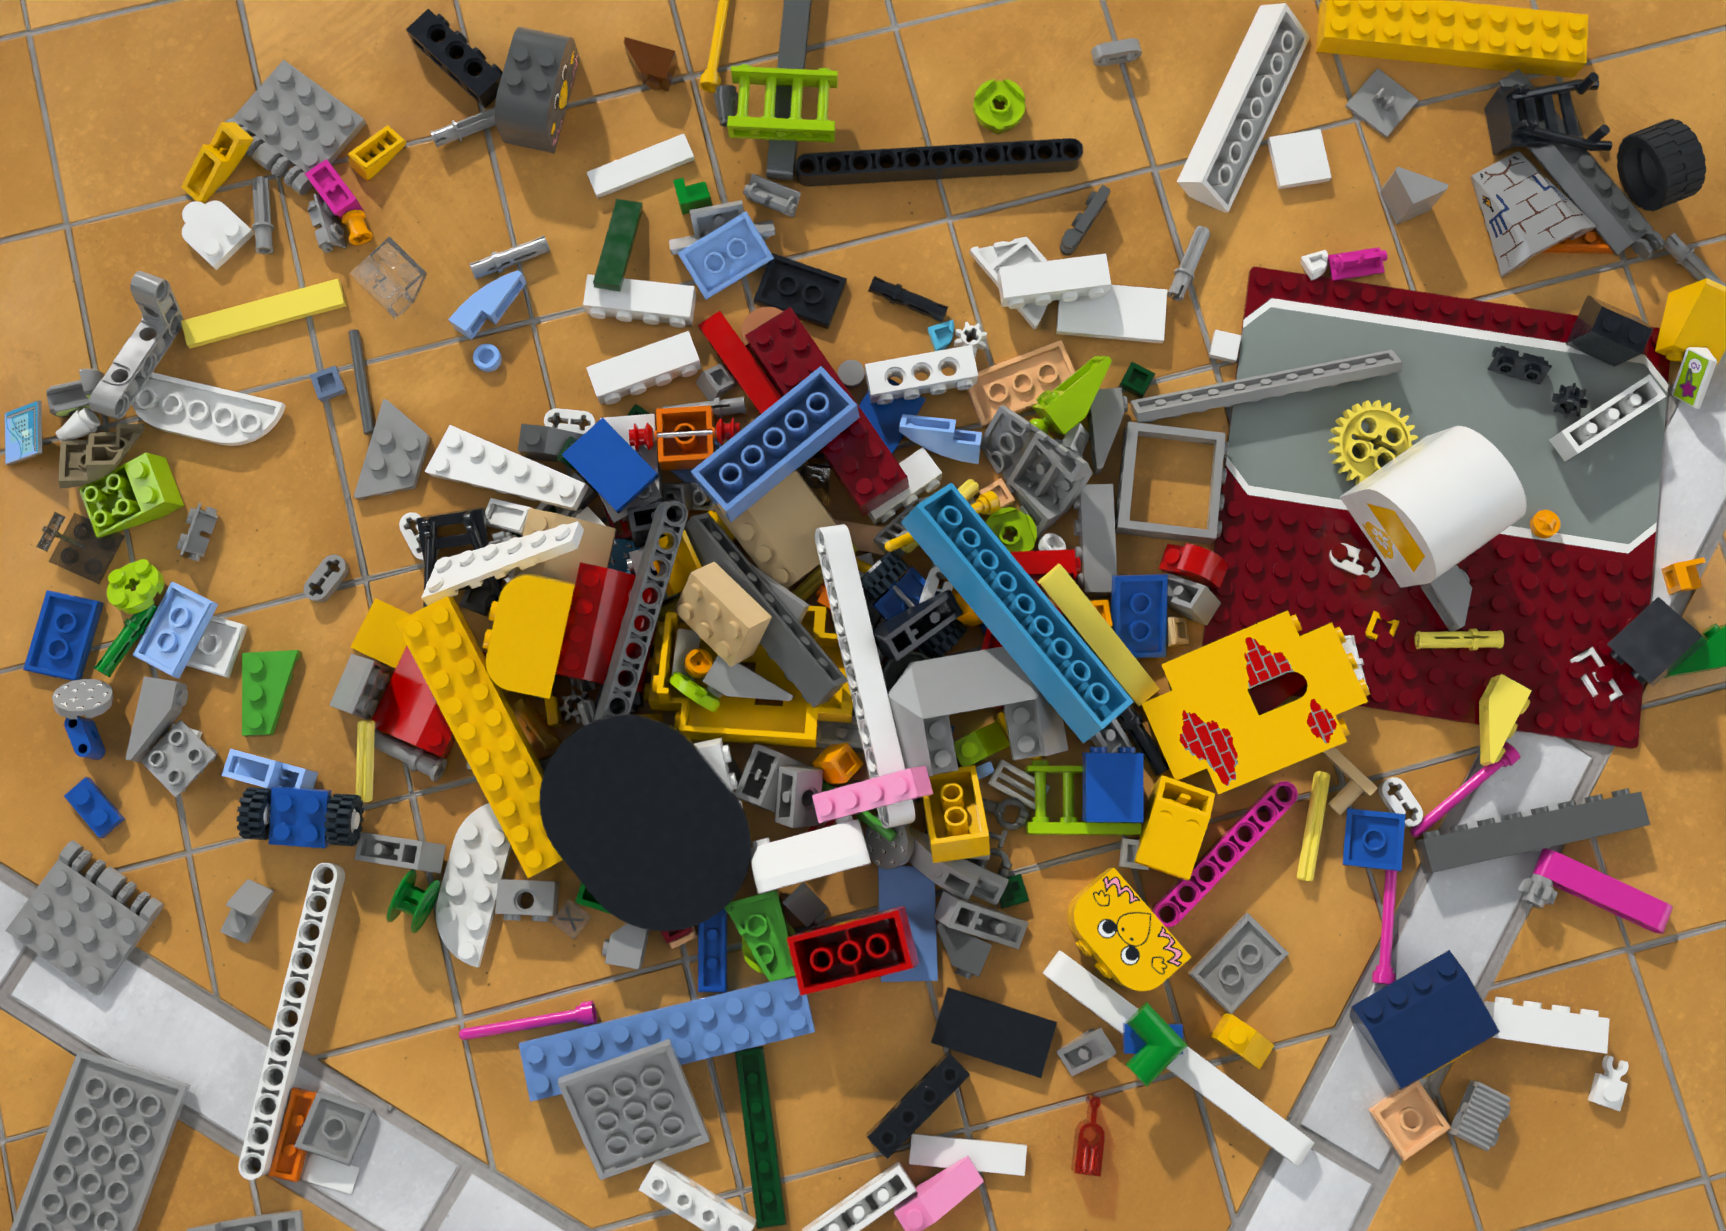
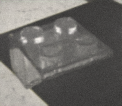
M390 237L350 272L356 282L394 319H397L415 302L427 276V273Z

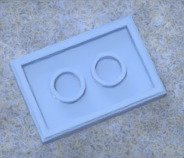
M747 211L678 252L679 257L705 299L710 298L774 259Z
M171 582L133 656L179 679L218 604L175 582Z

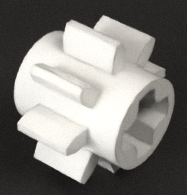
M965 322L963 330L956 329L955 335L959 339L955 340L954 347L972 345L974 357H976L978 348L985 350L986 344L981 340L986 339L987 332L981 333L979 323L975 326H969V323ZM971 336L975 338V340H972L971 342L966 341V339H969Z

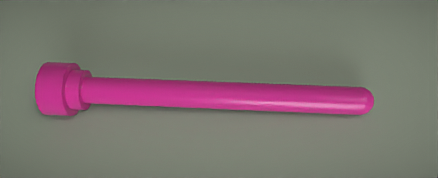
M1505 742L1503 745L1505 752L1499 762L1486 765L1427 814L1418 825L1413 826L1410 829V834L1413 837L1421 836L1502 766L1507 767L1508 765L1512 766L1521 758L1518 751L1511 744Z
M1385 870L1379 965H1376V971L1372 973V983L1389 985L1396 981V973H1393L1394 967H1391L1397 871Z
M593 1000L581 1002L580 1006H576L574 1010L464 1028L459 1032V1037L462 1040H469L577 1021L578 1024L583 1023V1025L596 1024V1007Z

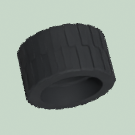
M1668 119L1629 134L1620 143L1617 153L1619 178L1628 197L1638 207L1646 211H1656L1693 196L1702 188L1706 173L1705 154L1703 153L1701 143L1697 139L1698 137L1689 126L1683 124L1682 121Z

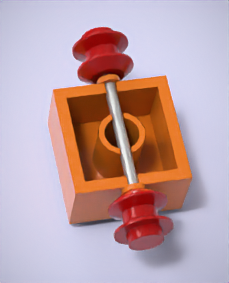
M711 405L656 409L657 430L653 431L649 423H646L644 429H639L636 423H634V429H629L630 446H635L636 451L639 450L640 445H646L648 450H651L655 440L658 444V462L662 471L694 469L715 452L716 435L717 441L723 446L725 440H730L741 431L740 423H735L733 417L730 423L724 424L722 418H720L715 430Z

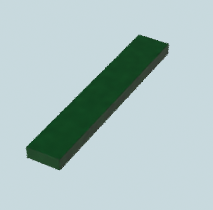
M764 1046L736 1051L735 1059L757 1229L786 1225Z

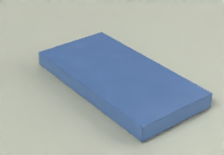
M900 866L899 868L888 870L878 867L879 911L905 906L919 964L912 969L881 976V982L938 981L936 919L934 918L936 912L935 883L914 866Z

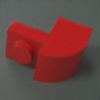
M1167 543L1159 569L1164 573L1186 576L1193 582L1220 589L1229 563L1218 554L1197 545L1186 543L1185 546Z

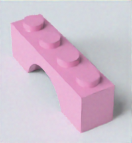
M920 766L812 795L818 822L822 823L931 795L933 791L926 766Z

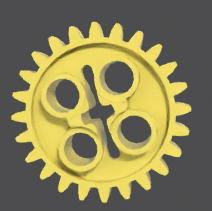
M1367 400L1362 403V407L1357 403L1352 406V411L1347 409L1342 412L1345 418L1340 417L1335 420L1340 427H1334L1330 430L1336 437L1328 440L1329 443L1335 445V448L1330 450L1329 454H1337L1338 458L1332 464L1340 463L1342 465L1338 471L1339 474L1345 471L1348 472L1346 481L1356 478V485L1381 468L1377 462L1378 456L1383 457L1387 464L1413 446L1411 441L1416 440L1418 436L1410 435V431L1415 426H1406L1405 422L1409 416L1400 418V408L1391 411V403H1387L1381 408L1380 400L1373 402L1372 406L1370 401ZM1362 421L1369 425V433H1365L1362 430ZM1387 431L1392 432L1394 435L1393 443L1388 441L1386 437ZM1354 435V437L1360 440H1354L1351 436ZM1353 446L1360 450L1361 455L1359 459L1354 457L1352 453ZM1386 449H1392V450H1394V451H1395V455H1394L1391 451L1386 450Z

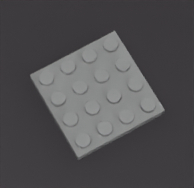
M670 1039L558 1078V1086L600 1180L710 1142V1134Z

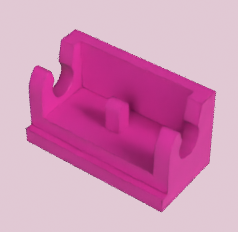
M327 159L305 173L335 216L338 215L341 218L343 214L352 210L364 211Z

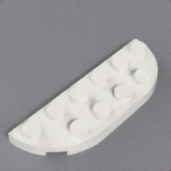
M158 373L151 374L131 404L136 411L135 413L156 429L225 446L248 444L263 437L278 423L286 408V405L281 402Z
M489 803L472 812L458 829L452 844L436 904V923L442 941L454 956L464 963L477 968L481 965L496 909L498 879H504L512 849Z

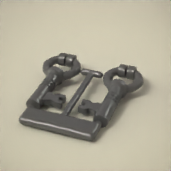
M982 798L984 810L993 813L998 824L1006 829L1002 831L1001 835L988 831L989 837L999 840L998 847L1003 848L1008 833L1007 830H1016L1026 826V819L1029 818L1030 813L1027 812L1023 802L1017 798H1006L998 803ZM1007 805L1017 806L1020 809L1018 812L1020 817L1016 818L1015 823L1006 822L1002 817ZM990 848V856L995 855L1002 859L1000 864L1002 868L999 867L997 875L1002 877L1009 876V869H1011L1012 863H1010L1008 855L999 848ZM972 858L965 859L969 862L975 863L977 866L986 869L985 865L987 863V860Z

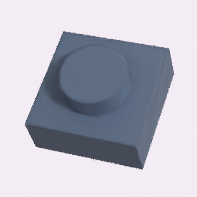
M336 366L310 375L317 397L321 402L347 393L339 369Z

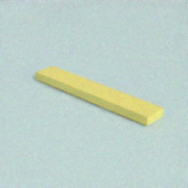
M334 279L181 321L186 344L191 349L346 307L347 305L339 279Z
M1057 564L1038 581V584L1138 707L1160 689L1062 565Z

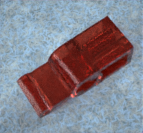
M1088 1094L1086 1097V1103L1088 1104L1087 1118L1080 1121L1075 1129L1071 1170L1076 1174L1101 1177L1105 1134L1102 1127L1096 1123L1097 1109L1100 1107L1101 1101L1097 1095ZM1089 1127L1096 1132V1137L1091 1141H1088L1083 1135L1084 1131Z

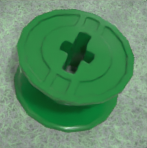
M411 869L404 876L397 887L386 917L387 922H393L401 912L412 916V933L418 932L426 922L437 900L441 886L439 880L431 883L427 890L415 886L417 873L414 869Z

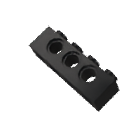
M428 8L406 29L412 43L485 109L496 99L503 73L496 64L490 65L485 61V55L477 47L472 49L460 31L456 30L454 32L449 28L450 24L441 14L435 15ZM445 38L441 42H436L438 39ZM458 55H463L459 59H454ZM475 72H481L477 76H472Z
M947 1051L867 1132L869 1141L888 1159L970 1076L969 1072Z

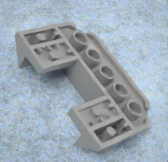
M1004 647L911 662L888 693L905 769L926 766L929 777L935 774L958 770L949 714L1003 705L1012 760L1041 755L1048 756L1068 751L1062 717Z

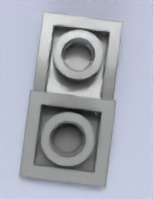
M696 482L662 484L663 502L682 499L687 511L714 510L712 506L715 504Z

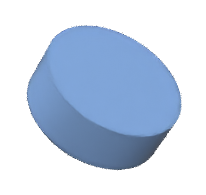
M492 344L478 346L473 354L474 363L484 372L495 371L502 361L499 350Z

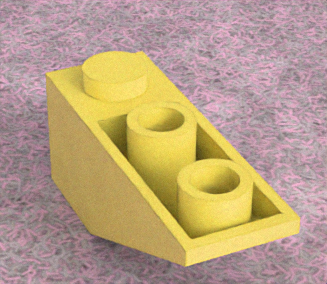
M1503 674L1491 678L1479 701L1480 764L1483 766L1499 762L1505 752V748H1503L1507 738H1511L1517 729L1518 724L1515 722L1519 714H1523L1530 704L1528 697L1531 690Z

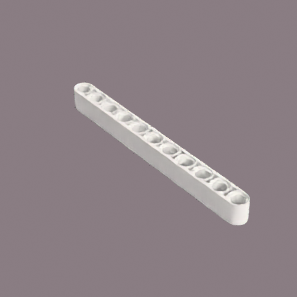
M842 524L817 528L815 531L816 548L870 779L905 770L848 527ZM913 800L877 808L880 822L884 828L913 823L915 820Z
M318 864L311 875L239 1161V1172L243 1178L248 1180H254L268 1174L271 1168L289 1097L294 1086L345 881V871L338 864ZM330 868L334 873V878L327 884L324 880V873ZM323 896L326 899L327 906L320 912L317 908V901ZM313 925H317L320 930L316 940L310 937V929ZM306 953H309L312 957V964L309 968H306L302 962ZM299 982H302L305 986V993L302 997H299L295 991V987ZM292 1010L298 1015V1021L294 1026L288 1020V1015ZM284 1039L291 1045V1050L288 1054H284L281 1050V1044ZM276 1069H280L283 1073V1080L280 1084L274 1079ZM269 1098H272L276 1103V1109L273 1113L266 1106ZM262 1127L268 1131L269 1138L267 1142L260 1139L259 1131ZM254 1157L258 1158L261 1162L259 1172L252 1167Z
M1060 950L1043 972L1052 982L1122 1035L1123 1023L1138 1010V1008ZM1187 1047L1183 1054H1180L1167 1067L1168 1070L1297 1167H1299L1315 1144L1310 1138L1191 1048Z

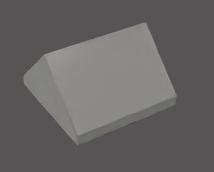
M1397 166L1381 188L1380 195L1396 225L1430 211L1447 190L1449 184Z

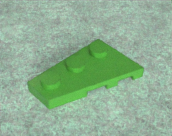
M301 651L242 653V736L274 735L284 705L283 699L288 685L291 684L292 672L296 661L299 660Z
M779 890L729 902L724 909L734 921L737 930L750 947L753 956L768 980L772 982L795 976L786 939L790 935Z

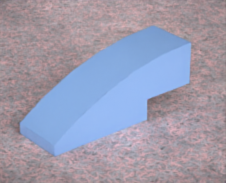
M517 270L504 275L470 296L448 319L453 328L472 340L487 319L496 325L527 282L523 274Z
M902 414L899 432L911 441L947 458L974 464L979 463L982 432L955 429L956 420Z
M230 749L221 776L272 789L275 786L313 789L318 772Z

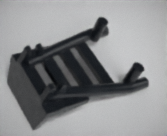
M1591 72L1585 79L1532 87L1529 84L1524 86L1519 84L1500 86L1484 108L1493 155H1499L1511 147L1548 146L1551 142L1589 151H1610L1612 149V142L1601 140L1610 132V128L1605 124L1601 125L1587 139L1579 137L1570 95L1571 91L1584 94L1587 90H1597L1599 88V76ZM1555 94H1558L1565 133L1559 132L1552 97ZM1540 97L1546 129L1539 126L1534 98ZM1517 101H1522L1525 120H1519Z
M483 507L416 518L423 560L425 562L424 590L437 562L436 549L472 544L474 550L488 545L489 537ZM464 523L467 533L437 538V527ZM495 576L484 579L482 586H479L490 587L492 594L485 599V605L491 608L493 601L498 602L502 592L500 582ZM468 585L458 590H466L472 588L470 587V585ZM423 601V608H424V607H426L427 605H426V603Z

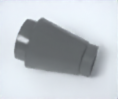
M720 85L715 88L716 93L713 94L720 126L727 127L728 116H735L737 114L739 93L733 85Z

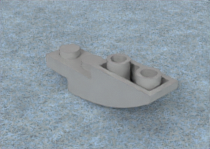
M908 827L910 834H913L914 848L909 862L917 870L940 887L966 901L969 900L971 895H974L997 906L1009 879L964 859L933 863L929 836L912 827Z

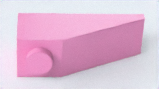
M966 1156L915 1187L916 1191L894 1206V1214L905 1231H922L939 1220L984 1181L969 1156Z

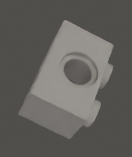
M806 764L779 766L775 811L776 823L791 828L819 825L812 795L822 791V769Z
M498 879L495 914H504L503 920L521 921V915H532V921L549 922V916H557L560 882ZM529 892L534 897V903L529 909H526L522 906L521 899L525 893Z

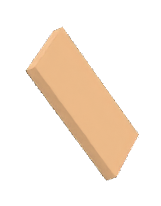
M1062 340L978 371L977 384H974L972 388L966 389L981 427L984 428L989 426L998 408L1002 405L1017 414L1033 409V406L1038 403L1036 398L1048 389L1050 392L1075 373L1065 346Z

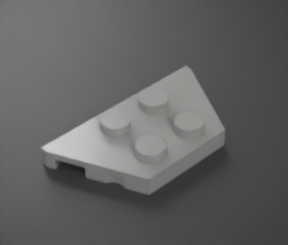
M386 399L382 401L354 493L356 500H365V497L379 494L381 496L389 495L398 490L416 489L428 449L429 435Z

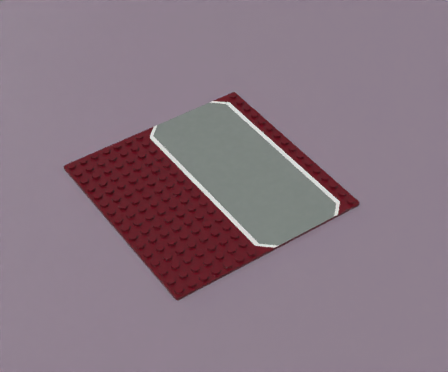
M1252 267L1248 275L1235 380L1387 350H1393L1402 361V371L1391 373L1388 376H1375L1365 378L1363 381L1344 382L1333 387L1324 386L1314 388L1308 392L1288 393L1282 397L1273 396L1260 399L1257 402H1243L1232 406L1227 441L1229 443V451L1224 465L1227 474L1225 484H1222L1221 494L1224 495V506L1218 515V521H1222V530L1220 537L1216 538L1214 544V553L1221 556L1229 565L1221 588L1209 587V590L1221 604L1208 625H1204L1202 647L1288 610L1290 616L1296 614L1302 630L1298 631L1299 636L1330 623L1333 624L1334 628L1340 626L1344 636L1354 635L1359 658H1362L1364 661L1362 669L1370 691V695L1366 696L1368 702L1359 705L1360 707L1480 725L1479 701L1491 678L1503 674L1531 690L1528 697L1530 704L1523 714H1519L1515 722L1518 724L1516 731L1628 749L1636 748L1639 744L1643 685L1630 674L1634 669L1627 662L1620 665L1609 655L1612 649L1607 644L1650 605L1670 360L1666 359L1665 355L1655 352L1660 328L1651 327L1653 331L1641 355L1617 366H1612L1565 345L1578 315L1347 280L1332 281V278L1321 276L1311 280L1307 274ZM1501 345L1519 351V357H1522L1524 353L1542 356L1546 361H1549L1548 365H1552V368L1540 385L1487 370L1494 359L1492 357L1494 347H1500ZM1649 374L1652 376L1666 397L1569 460L1564 461L1549 439ZM1576 383V387L1581 390H1587L1584 399L1589 400L1587 408H1581L1579 417L1572 415L1564 418V415L1559 411L1554 412V407L1557 403L1552 402L1553 394H1559L1560 385L1567 387ZM1367 400L1370 401L1371 406L1373 402L1380 400L1381 408L1385 404L1391 403V411L1397 408L1401 409L1400 418L1409 416L1405 422L1406 426H1415L1410 431V435H1417L1418 438L1411 441L1412 445L1431 434L1451 427L1463 426L1478 432L1489 440L1510 463L1522 484L1526 496L1527 507L1525 515L1456 564L1459 569L1466 572L1470 580L1469 584L1472 587L1465 626L1456 631H1468L1469 629H1477L1478 631L1502 630L1504 634V645L1502 648H1478V650L1470 651L1469 648H1416L1415 634L1417 631H1450L1420 587L1421 585L1402 588L1399 586L1340 499V496L1356 486V478L1346 481L1347 471L1338 473L1342 467L1340 463L1332 464L1338 458L1337 454H1329V451L1334 449L1335 445L1329 443L1328 440L1336 437L1330 430L1334 427H1340L1335 420L1340 417L1345 418L1342 412L1347 409L1352 411V406L1357 403L1362 407V403ZM1362 421V430L1365 433H1369V425ZM1387 431L1386 437L1389 442L1393 443L1394 435L1392 432ZM1354 435L1351 436L1354 440H1360L1354 437ZM1353 446L1352 453L1354 457L1359 459L1361 455L1360 450ZM1386 449V450L1391 451V452L1395 455V451H1394V450H1392V449ZM1378 456L1377 462L1382 468L1386 463L1383 457ZM1541 510H1550L1560 519L1559 531L1547 539L1537 537L1530 529L1531 518ZM1340 543L1360 549L1359 560L1356 561V564L1363 567L1365 574L1357 576L1333 565L1329 558L1330 550L1332 556L1339 563H1342L1343 560L1352 562L1354 558L1347 556V547ZM1376 557L1380 563V570L1376 576L1370 578L1366 574L1368 571H1374L1375 567L1371 563ZM1373 611L1378 612L1382 619L1377 618L1372 633L1378 635L1376 641L1366 637L1365 633ZM1395 619L1400 622L1393 638L1389 633L1392 624L1387 622ZM1593 647L1605 666L1599 667L1592 655L1579 662L1571 663L1570 659ZM1593 672H1595V676H1596L1597 680L1600 681V682H1597V681H1596L1595 677H1594L1593 674H1592ZM1585 673L1598 692L1594 697H1592L1581 679ZM1613 678L1623 695L1611 701L1609 696L1615 692L1609 681ZM1308 684L1291 696L1303 697L1307 692Z

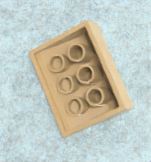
M797 470L792 472L732 522L727 519L716 505L712 506L758 568L787 590L820 565L815 543L816 529L838 525Z
M529 508L523 537L537 531H546L562 524L567 525L578 521L584 528V532L578 549L537 563L523 570L515 567L513 578L521 574L532 573L574 582L575 584L580 562L605 568L609 567L617 529L553 512Z

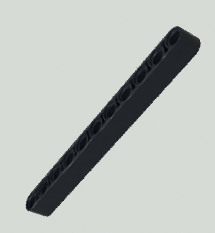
M1064 138L806 153L798 157L795 167L797 181L807 187L1070 172L1077 169L1080 165L1084 148L1079 140ZM1071 152L1076 157L1069 158L1064 153ZM1039 154H1046V155H1048L1050 158H1049V159H1042V158H1040L1038 155H1039ZM1019 155L1023 160L1016 161L1012 156ZM987 157H994V158H996L998 161H996V162H989V161L986 160V158H987ZM967 158L971 163L963 164L959 160ZM942 160L945 162V164L936 165L933 163V161ZM915 161L919 165L916 167H910L907 165V163ZM890 163L892 167L886 169L881 167V164ZM858 164L866 166L863 170H857L854 167ZM831 166H837L840 168L838 171L835 172L828 170V168ZM806 167L814 169L811 173L802 172V169Z

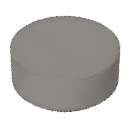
M847 360L839 366L838 376L846 388H856L864 381L865 371L862 364L858 361Z

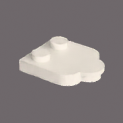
M194 201L187 204L182 212V217L185 221V225L182 228L183 239L216 270L255 234L220 201H210L206 204Z

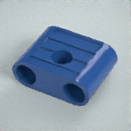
M77 716V719L66 718L64 726L76 755L93 760L103 758L105 747L95 722L92 719H85V717Z

